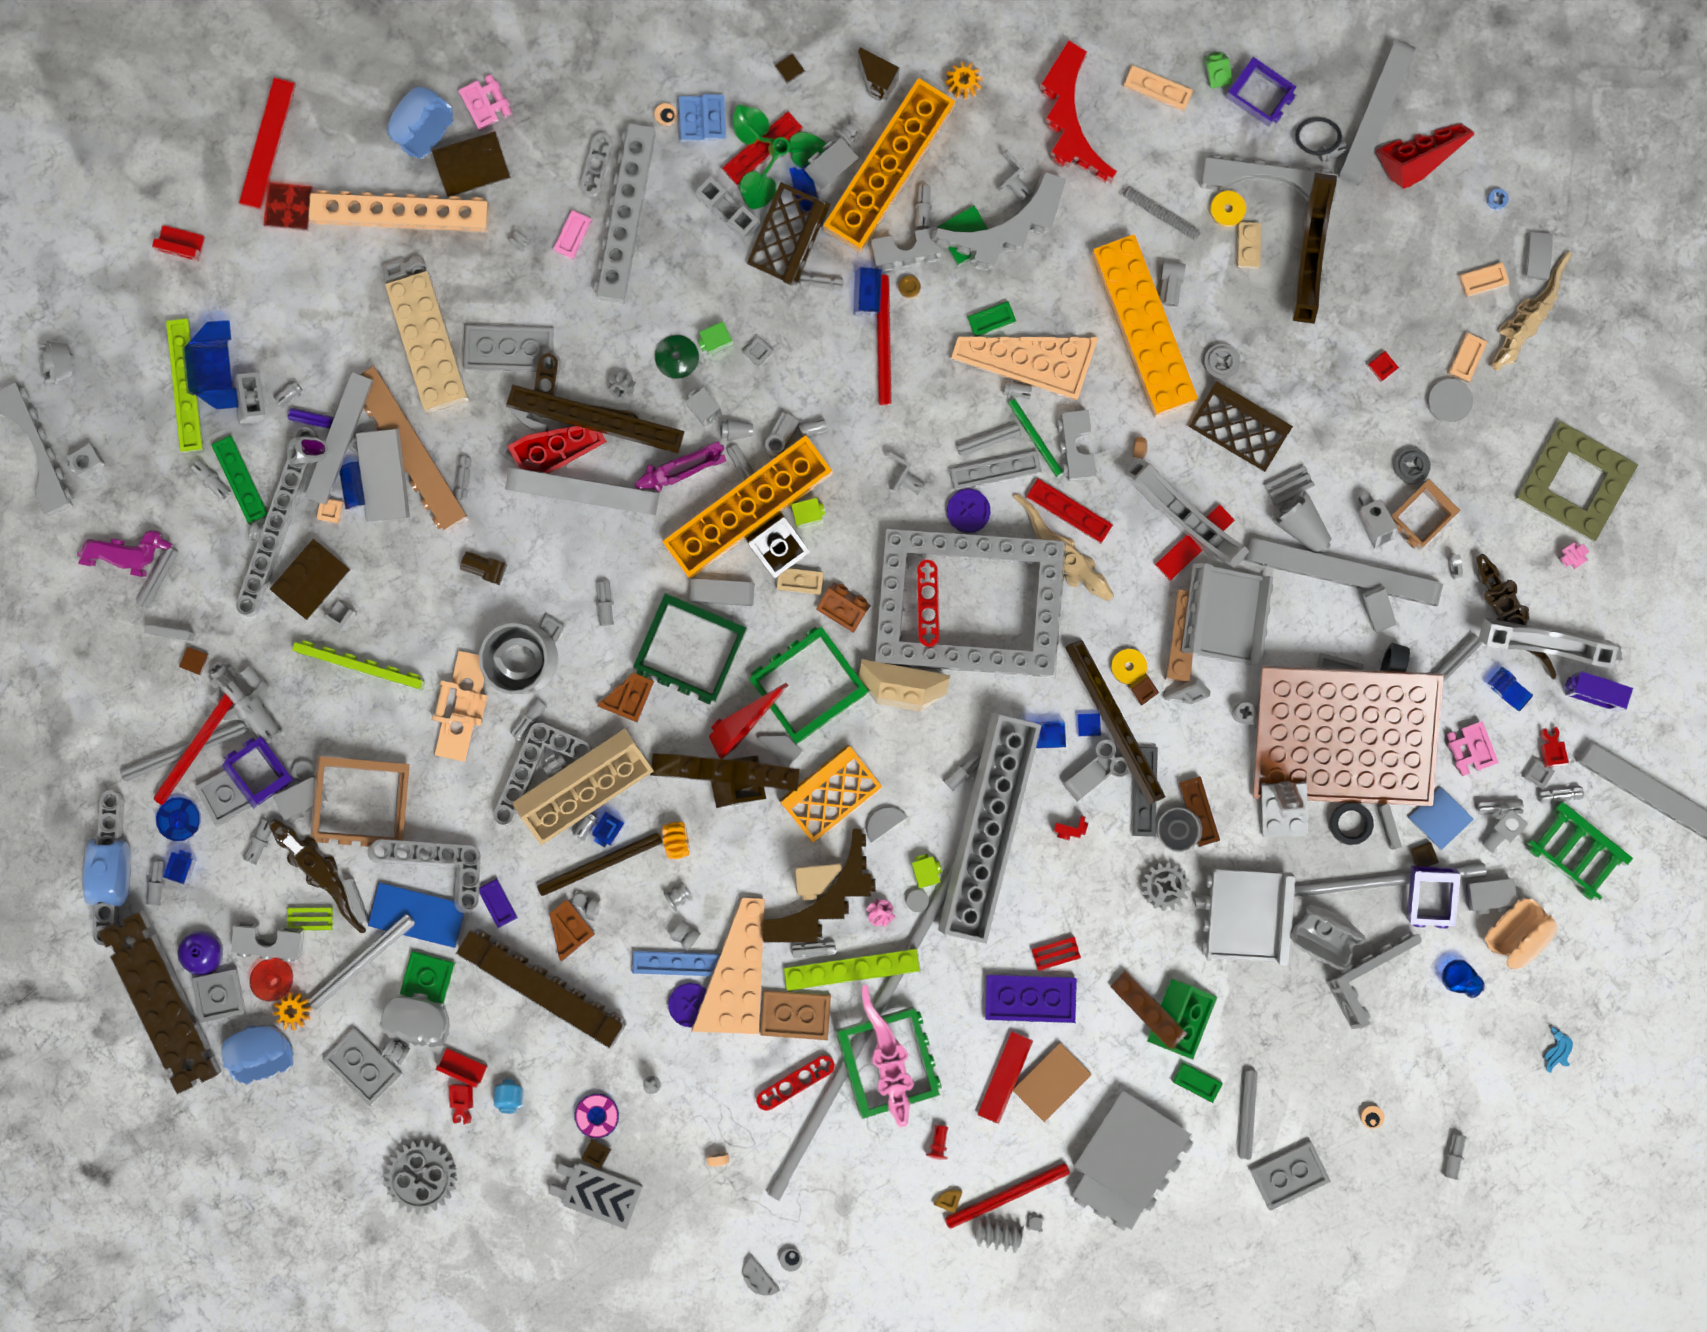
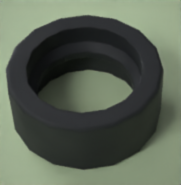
M1396 643L1389 644L1384 654L1380 671L1406 672L1410 659V649Z
M1355 802L1345 803L1337 807L1329 821L1330 831L1334 838L1346 845H1357L1366 841L1374 828L1373 816L1365 806ZM1347 811H1356L1364 819V830L1356 837L1345 836L1339 829V819Z

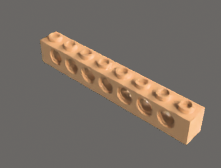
M319 190L317 194L310 193L309 220L312 224L488 232L490 206L487 201L479 197H473L470 201L462 200L461 197L451 196L448 200L440 199L439 196L429 195L426 199L418 198L417 195L407 194L403 198L396 197L395 194L385 193L381 197L374 196L373 193L363 192L359 196L352 195L351 192L341 191L337 195L330 194L329 191ZM332 203L339 204V208L335 212L328 211ZM354 204L361 205V209L357 213L350 212ZM376 205L383 206V210L379 214L372 213ZM398 206L405 207V211L401 215L394 214ZM420 207L427 208V213L424 216L416 215ZM442 208L449 209V214L446 217L438 216ZM470 209L471 215L468 218L460 217L462 210Z

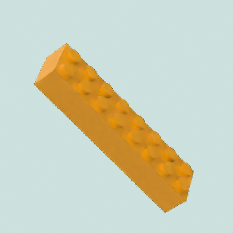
M918 78L824 223L823 231L861 254L953 112L956 101Z
M1135 234L1093 249L1091 255L1154 418L1196 403L1198 396Z
M805 435L662 542L688 578L692 579L834 473Z

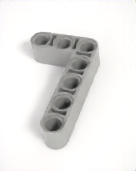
M544 723L532 725L494 810L493 816L495 821L504 826L511 825L515 821L518 812L512 803L514 801L508 798V793L511 789H517L519 791V798L527 793L547 747L578 760L581 757L576 755V748L579 745H585L588 753L592 750L590 744ZM539 727H544L546 730V736L543 739L535 737V731ZM559 736H565L567 739V743L563 748H557L555 745V741ZM529 748L537 750V756L533 760H529L526 757V751ZM521 768H526L528 777L521 781L517 778V772ZM503 809H507L510 812V818L506 822H502L499 818V813Z
M381 839L375 841L368 848L367 854L369 859L376 863L456 868L454 898L456 909L459 912L468 913L478 905L481 855L475 846ZM375 846H381L384 849V856L380 857L375 854ZM401 847L406 850V858L398 856L397 848ZM420 849L428 851V859L425 860L420 857ZM443 850L451 854L450 861L442 858L441 853ZM464 852L472 854L473 862H467L464 859ZM464 874H468L471 876V885L464 883ZM463 896L470 898V907H465L462 904Z

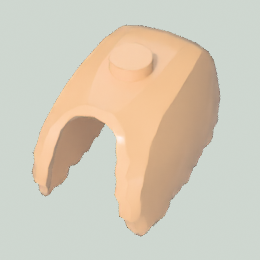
M1523 898L1514 905V908L1502 915L1495 927L1490 928L1485 936L1486 947L1493 953L1509 956L1506 965L1510 969H1520L1535 959L1549 945L1557 933L1558 926L1551 915L1548 916L1536 901L1530 898Z

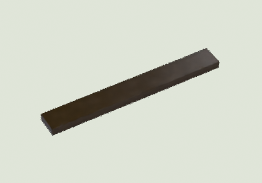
M512 384L506 403L508 408L679 454L685 434L683 430Z
M1083 640L1067 645L1065 648L1148 805L1166 798Z

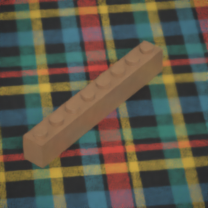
M373 366L360 374L374 380L366 400V405H364V410L369 418L374 416L377 424L374 425L377 431L399 429L405 473L408 472L412 478L409 483L414 491H420L423 499L420 501L427 511L431 509L435 517L432 520L438 530L442 528L447 533L468 520V516L455 498L452 490L378 370Z

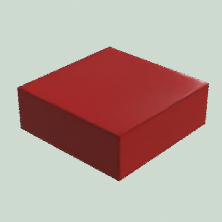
M1386 351L1367 365L1380 382L1399 369Z

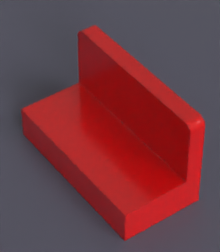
M163 225L159 239L154 238L152 247L158 252L199 262L205 236Z
M446 1048L441 1062L435 1070L478 1088L488 1066Z

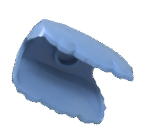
M425 87L412 89L402 99L392 113L387 127V134L390 139L396 144L399 143L402 150L410 157L414 156L418 159H422L431 153V147L436 146L437 142L441 140L442 135L445 134L446 127L453 123L452 118L454 116L452 107L437 96L438 93Z
M95 839L88 841L82 875L83 895L86 904L97 905L98 902H104L108 905L121 906L127 901L131 876L130 861L132 858L131 849L127 841L118 839L111 845H96Z
M274 1025L248 1026L244 1031L228 1037L222 1046L223 1068L228 1069L232 1079L245 1085L251 1084L253 1080L268 1079L270 1076H275L278 1071L284 1073L293 1066L294 1052L291 1049V1044L281 1033L280 1029Z

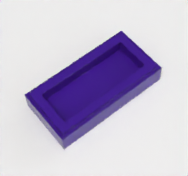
M498 878L479 888V894L498 929L518 918Z

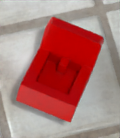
M1080 816L1077 828L1055 823L1053 832L1058 833L1057 838L1068 841H1070L1071 837L1080 839L1081 835L1086 834L1088 822H1085V816Z

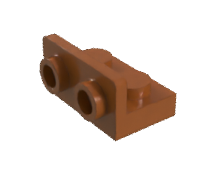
M833 582L816 610L854 633L871 605L867 603L864 597L849 592L845 585Z

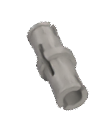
M198 460L195 463L197 466L193 465L191 470L203 481L205 488L209 487L220 501L227 498L225 495L229 496L231 491L218 479L219 476L216 473H212L202 460Z
M262 818L255 836L251 838L252 843L243 860L248 862L253 855L250 863L257 865L263 848L268 845L267 840L272 832L268 820Z

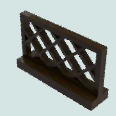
M780 182L747 264L782 280L788 285H797L831 203ZM784 189L791 192L794 201L783 204L781 195ZM805 199L814 202L811 210L803 214L799 202ZM796 204L799 216L789 219L785 208ZM778 210H782L785 221L775 225L772 218L773 214ZM801 218L804 227L801 232L794 234L790 222ZM787 224L791 236L781 240L777 228ZM773 230L777 242L766 245L764 236L766 232ZM792 239L795 248L793 252L786 255L782 243ZM778 245L782 257L772 260L768 248ZM764 250L768 262L762 265L754 262L757 253ZM784 259L786 270L782 275L776 272L773 263Z
M1218 381L1215 382L1189 425L1193 430L1266 472L1293 428L1292 425ZM1213 395L1222 400L1224 409L1210 411L1209 401ZM1225 402L1230 404L1232 407L1226 408ZM1207 406L1208 413L1202 414ZM1234 408L1240 410L1243 420L1230 423L1227 410ZM1224 411L1227 424L1214 427L1211 414ZM1244 413L1252 418L1245 419ZM1209 415L1212 428L1202 430L1195 426L1200 417ZM1257 420L1260 422L1262 431L1249 434L1246 422ZM1244 423L1246 435L1233 438L1231 425ZM1263 425L1267 426L1270 429L1264 431ZM1228 426L1231 439L1226 441L1217 439L1215 429ZM1213 430L1214 436L1207 433V431ZM1275 431L1282 435L1277 444L1268 446L1265 433ZM1263 434L1265 447L1253 450L1250 437ZM1247 438L1250 451L1242 453L1237 451L1234 441ZM1232 442L1233 448L1225 443ZM1275 447L1270 455L1269 448ZM1266 449L1268 459L1264 466L1255 461L1253 452ZM1251 453L1252 459L1244 454Z

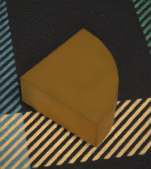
M946 1191L936 1199L934 1205L955 1213L963 1191Z

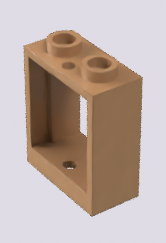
M1428 479L1391 517L1398 527L1397 533L1401 532L1407 537L1405 541L1413 549L1417 547L1420 550L1461 510ZM1424 492L1446 516L1420 540L1398 516Z

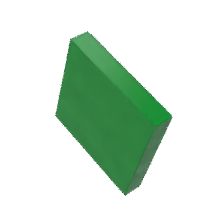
M975 205L937 226V228L953 232L988 230ZM951 246L948 248L958 266L971 258L972 253L964 255L958 253L957 248Z
M411 951L400 995L414 997V993L427 995V1000L440 1002L444 1006L456 963Z

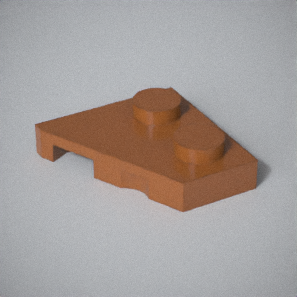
M633 673L604 700L600 701L598 707L638 723L654 681Z
M568 899L549 913L561 962L595 935Z

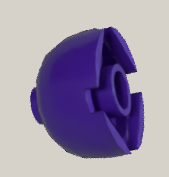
M203 930L193 931L186 935L179 943L177 951L178 960L181 966L189 973L195 975L209 974L215 971L222 963L223 945L220 939L212 932Z

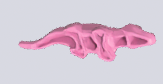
M864 984L862 986L864 1008L877 1036V1045L874 1050L872 1064L879 1067L881 1078L878 1083V1091L884 1096L889 1094L888 1108L897 1125L904 1127L908 1124L910 1102L905 1094V1090L910 1091L913 1086V1080L906 1073L904 1063L909 1055L905 1048L896 1040L889 1025L874 1009L870 1001L868 986Z

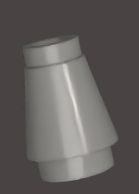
M730 419L721 421V439L731 441L753 437V423Z

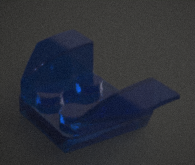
M230 320L206 322L182 349L187 393L196 395L216 410L239 408L237 388L232 387L228 343L232 340Z

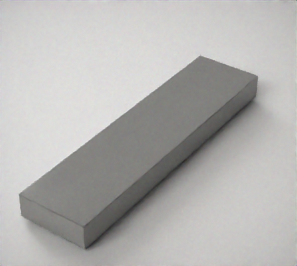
M1037 450L950 469L955 491L1042 472Z

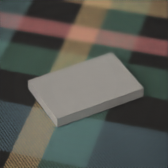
M353 1027L322 1059L369 1106H372L402 1075L385 1056H381V1052L356 1027Z
M1311 1140L1249 1169L1269 1211L1331 1182Z

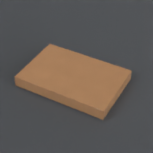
M764 990L761 1036L828 1040L831 995Z
M1059 1043L1013 1089V1092L1045 1122L1092 1074Z

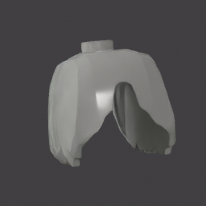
M1316 905L1307 906L1305 909L1307 914L1291 930V939L1295 946L1301 951L1307 952L1316 960L1327 963L1335 969L1342 970L1348 967L1353 955L1352 948L1354 944L1358 946L1363 944L1365 936L1352 923L1339 915Z
M414 993V997H396L391 999L384 1008L380 1027L383 1033H386L390 1038H394L396 1042L403 1040L407 1044L412 1043L415 1046L418 1044L420 1046L428 1044L429 1047L433 1048L445 1044L447 1036H449L450 1023L447 1011L442 1003L427 1000V995Z

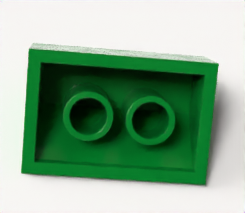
M1171 978L1161 1006L1187 1034L1173 1049L1168 1048L1152 1030H1150L1147 1042L1193 1060L1218 997Z

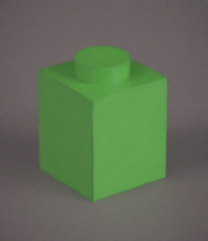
M723 321L699 332L701 338L697 341L702 351L707 350L709 356L733 345V341Z

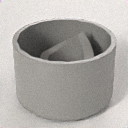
M509 623L495 628L484 639L479 653V665L485 680L496 690L507 694H530L541 690L552 680L558 666V652L554 641L543 629L531 624ZM520 645L531 649L536 658L534 666L525 672L516 671L510 663L511 652Z

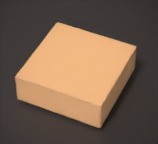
M329 499L327 505L320 503L316 519L339 524L344 502Z

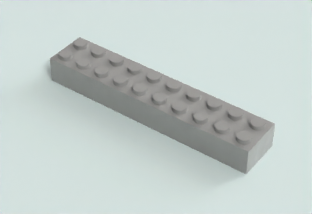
M992 712L938 926V931L943 934L987 944L1041 724Z

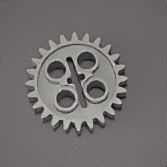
M425 1140L421 1141L420 1146L417 1145L416 1141H412L411 1148L404 1144V1152L396 1149L395 1152L398 1157L390 1156L389 1159L393 1164L385 1165L390 1170V1173L383 1174L384 1177L389 1178V1181L384 1186L391 1187V1190L386 1194H394L395 1197L391 1202L394 1203L399 1200V1209L406 1205L407 1213L415 1208L416 1215H418L421 1208H423L425 1214H428L430 1206L436 1211L438 1210L437 1203L444 1206L446 1203L443 1198L450 1199L452 1197L448 1190L456 1189V1187L451 1185V1182L458 1180V1178L451 1175L457 1171L455 1168H450L454 1160H446L449 1152L442 1155L440 1153L442 1146H439L436 1150L433 1149L434 1142H431L428 1147H426ZM415 1155L420 1156L423 1160L420 1168L412 1164V1158ZM404 1165L408 1166L416 1174L423 1172V1178L435 1184L437 1189H433L425 1181L417 1182L418 1177L405 1170ZM433 1168L441 1171L442 1176L440 1180H434L431 1177V1170ZM402 1174L410 1178V1184L407 1187L402 1186L399 1182ZM420 1187L428 1189L429 1196L427 1199L419 1197L418 1190Z

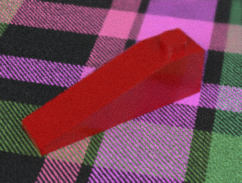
M1459 123L1436 129L1432 135H1414V139L1402 142L1401 139L1392 141L1376 149V154L1390 180L1405 189L1428 176L1472 138L1474 131Z
M572 426L528 434L507 445L517 468L550 474L607 441L600 432Z
M787 683L782 684L730 714L725 719L721 720L719 718L712 725L711 729L713 732L708 737L720 759H723L737 748L789 686Z

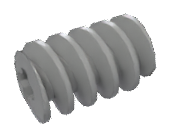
M979 1217L975 1236L977 1246L980 1247L983 1241H985L986 1248H989L994 1243L995 1250H998L1001 1244H1003L1004 1251L1007 1252L1009 1247L1012 1246L1013 1253H1016L1021 1246L1024 1225L1021 1226L1019 1231L1017 1224H1013L1009 1229L1007 1222H1004L1000 1228L999 1221L997 1220L993 1226H991L990 1219H986L982 1225L981 1218Z

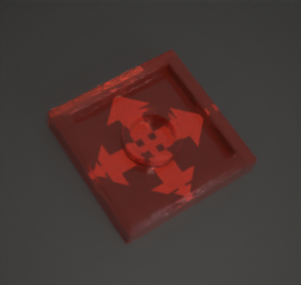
M268 182L263 226L309 231L310 193H313V187Z

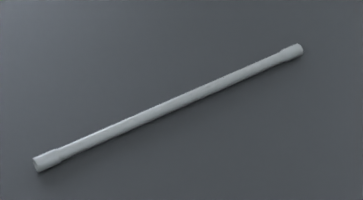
M1485 863L1455 867L1460 873V878L1485 877L1487 874ZM1411 873L1297 885L1294 889V897L1410 884ZM1210 894L1195 896L1196 909L1205 908L1206 896H1210Z

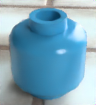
M502 1080V1084H498L494 1088V1106L499 1109L500 1113H517V1110L523 1105V1087L516 1084V1080Z

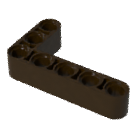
M545 353L539 358L534 390L556 396L561 360L557 354ZM548 356L552 357L555 361L552 369H548L544 365V360ZM545 378L549 379L552 384L549 391H545L541 387V381ZM583 403L641 419L640 415L635 411Z

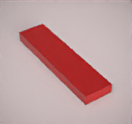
M787 111L769 127L768 132L762 137L773 138L774 140L783 137L789 141L803 127ZM757 138L753 144L745 147L724 165L722 170L737 186L746 174L756 170L771 157L769 153L770 143L761 142Z
M1037 478L1026 496L1030 501L1102 544L1113 526L1107 520Z
M1221 505L1216 507L1206 517L1222 531H1225L1235 521ZM1186 535L1155 566L1171 581L1203 550L1190 536Z
M1011 1031L977 1114L978 1116L996 1124L1000 1123L1033 1040Z

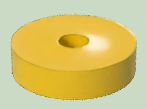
M1234 191L1219 193L1211 203V217L1222 227L1238 225L1246 214V203L1243 197ZM1230 206L1232 211L1226 212L1224 207Z
M1124 649L1114 656L1111 663V671L1118 682L1131 685L1146 674L1147 661L1139 651ZM1131 663L1133 665V670H1126L1125 664Z

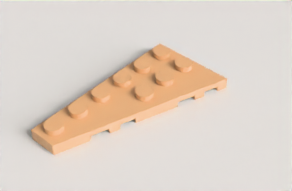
M958 337L951 359L1077 401L1098 337Z
M741 898L730 931L725 939L721 955L717 960L708 984L704 1000L700 1005L698 1016L691 1029L692 1032L759 1034L765 899Z

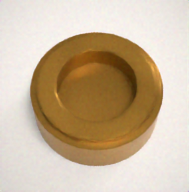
M912 275L904 276L899 282V292L905 298L916 297L920 292V281Z

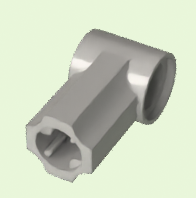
M1163 261L1160 291L1162 305L1178 307L1186 264Z
M782 412L772 433L765 442L766 452L770 457L776 458L785 451L799 424V420ZM772 442H779L781 448L773 451L769 448V445Z

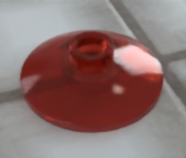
M265 959L259 962L251 972L249 980L251 991L257 998L263 1001L272 1002L279 1000L292 987L293 971L290 965L282 961V959ZM277 979V982L271 985V981Z

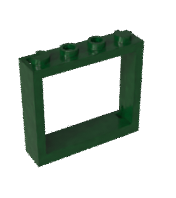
M665 593L633 667L637 669L636 674L649 678L651 675L658 678L657 683L669 687L672 684L679 687L677 691L687 696H690L691 693L699 696V701L709 705L711 701L717 703L748 629ZM668 606L737 635L713 693H709L644 665Z

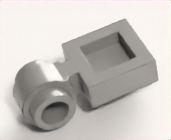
M415 255L406 263L401 258L382 265L385 281L390 283L408 277V273L416 275L425 272V260Z

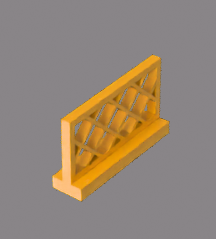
M847 744L800 782L797 791H789L779 799V802L814 843L882 788V785L851 746ZM853 759L859 764L858 775L846 773L847 764ZM843 768V773H838ZM862 769L867 775H861ZM833 775L842 776L841 789L828 787L829 778ZM845 776L858 777L857 790L844 789ZM861 778L871 779L876 786L869 791H860ZM824 782H826L825 787H820ZM816 789L825 790L824 803L811 802L812 792ZM828 790L840 791L839 804L827 803ZM844 792L856 793L855 803L852 805H842ZM808 796V801H802ZM798 803L808 804L806 817L797 816L792 811V808ZM811 804L823 806L822 818L809 817ZM826 806L839 807L838 816L834 820L825 819ZM800 819L806 820L805 825L801 822ZM809 820L821 821V830L814 836L808 830ZM824 822H830L824 827Z

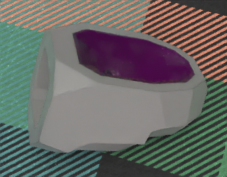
M294 437L288 443V460L294 464L322 461L328 454L327 445L324 441L315 437Z

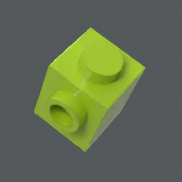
M928 854L915 857L916 862L911 864L919 889L941 883L939 873H942L939 860L934 861V857H928Z

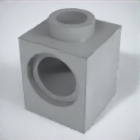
M90 443L67 456L70 462L67 464L69 470L74 476L77 475L82 479L105 466L95 446ZM88 457V465L81 468L80 460Z

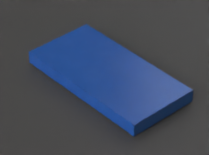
M379 883L368 923L369 927L387 931L404 915L408 914L413 918L415 924L403 935L456 948L464 913L456 909L454 901Z

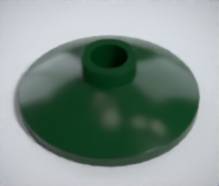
M672 335L663 339L657 346L655 362L663 375L672 379H682L692 374L699 362V352L694 342L682 335ZM674 352H679L681 354L679 359H674L672 357Z

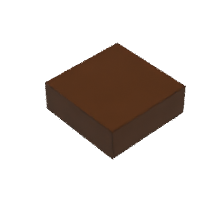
M187 646L179 667L201 676L209 655Z
M1147 674L1128 686L1141 706L1159 693Z

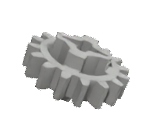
M1169 862L1166 863L1165 868L1159 863L1157 864V870L1152 867L1149 868L1152 873L1151 875L1144 874L1147 882L1141 883V886L1146 887L1147 890L1142 892V895L1149 896L1146 901L1147 903L1155 902L1153 908L1156 909L1161 905L1162 911H1165L1167 906L1171 910H1175L1174 904L1182 906L1181 899H1188V896L1184 893L1191 890V888L1185 886V883H1188L1190 879L1182 877L1186 872H1178V865H1175L1172 869ZM1169 872L1165 878L1160 879L1156 877L1158 873ZM1176 876L1180 881L1181 889L1176 887ZM1169 881V887L1174 891L1162 892L1163 887L1159 883ZM1151 884L1156 887V897L1152 893ZM1173 895L1176 897L1170 902H1163L1166 896Z

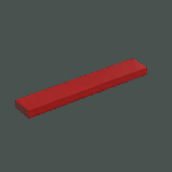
M273 78L239 204L242 206L262 210L296 84L294 82Z

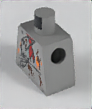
M1370 493L1361 495L1358 498L1362 506L1359 518L1374 549L1394 540L1398 527L1381 499L1374 501Z

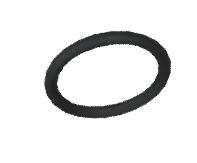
M1314 117L1305 120L1298 126L1295 140L1300 149L1308 154L1326 155L1339 147L1342 140V132L1339 126L1332 120ZM1312 122H1325L1336 130L1337 141L1327 150H1310L1301 143L1300 132L1302 128Z

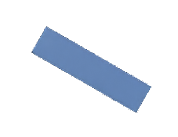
M633 951L632 974L712 976L721 954Z

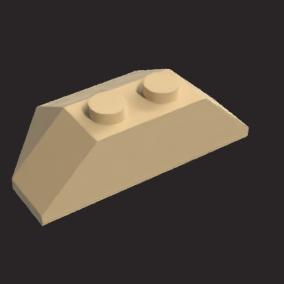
M862 659L859 679L867 688L876 704L921 712L947 694L950 675Z

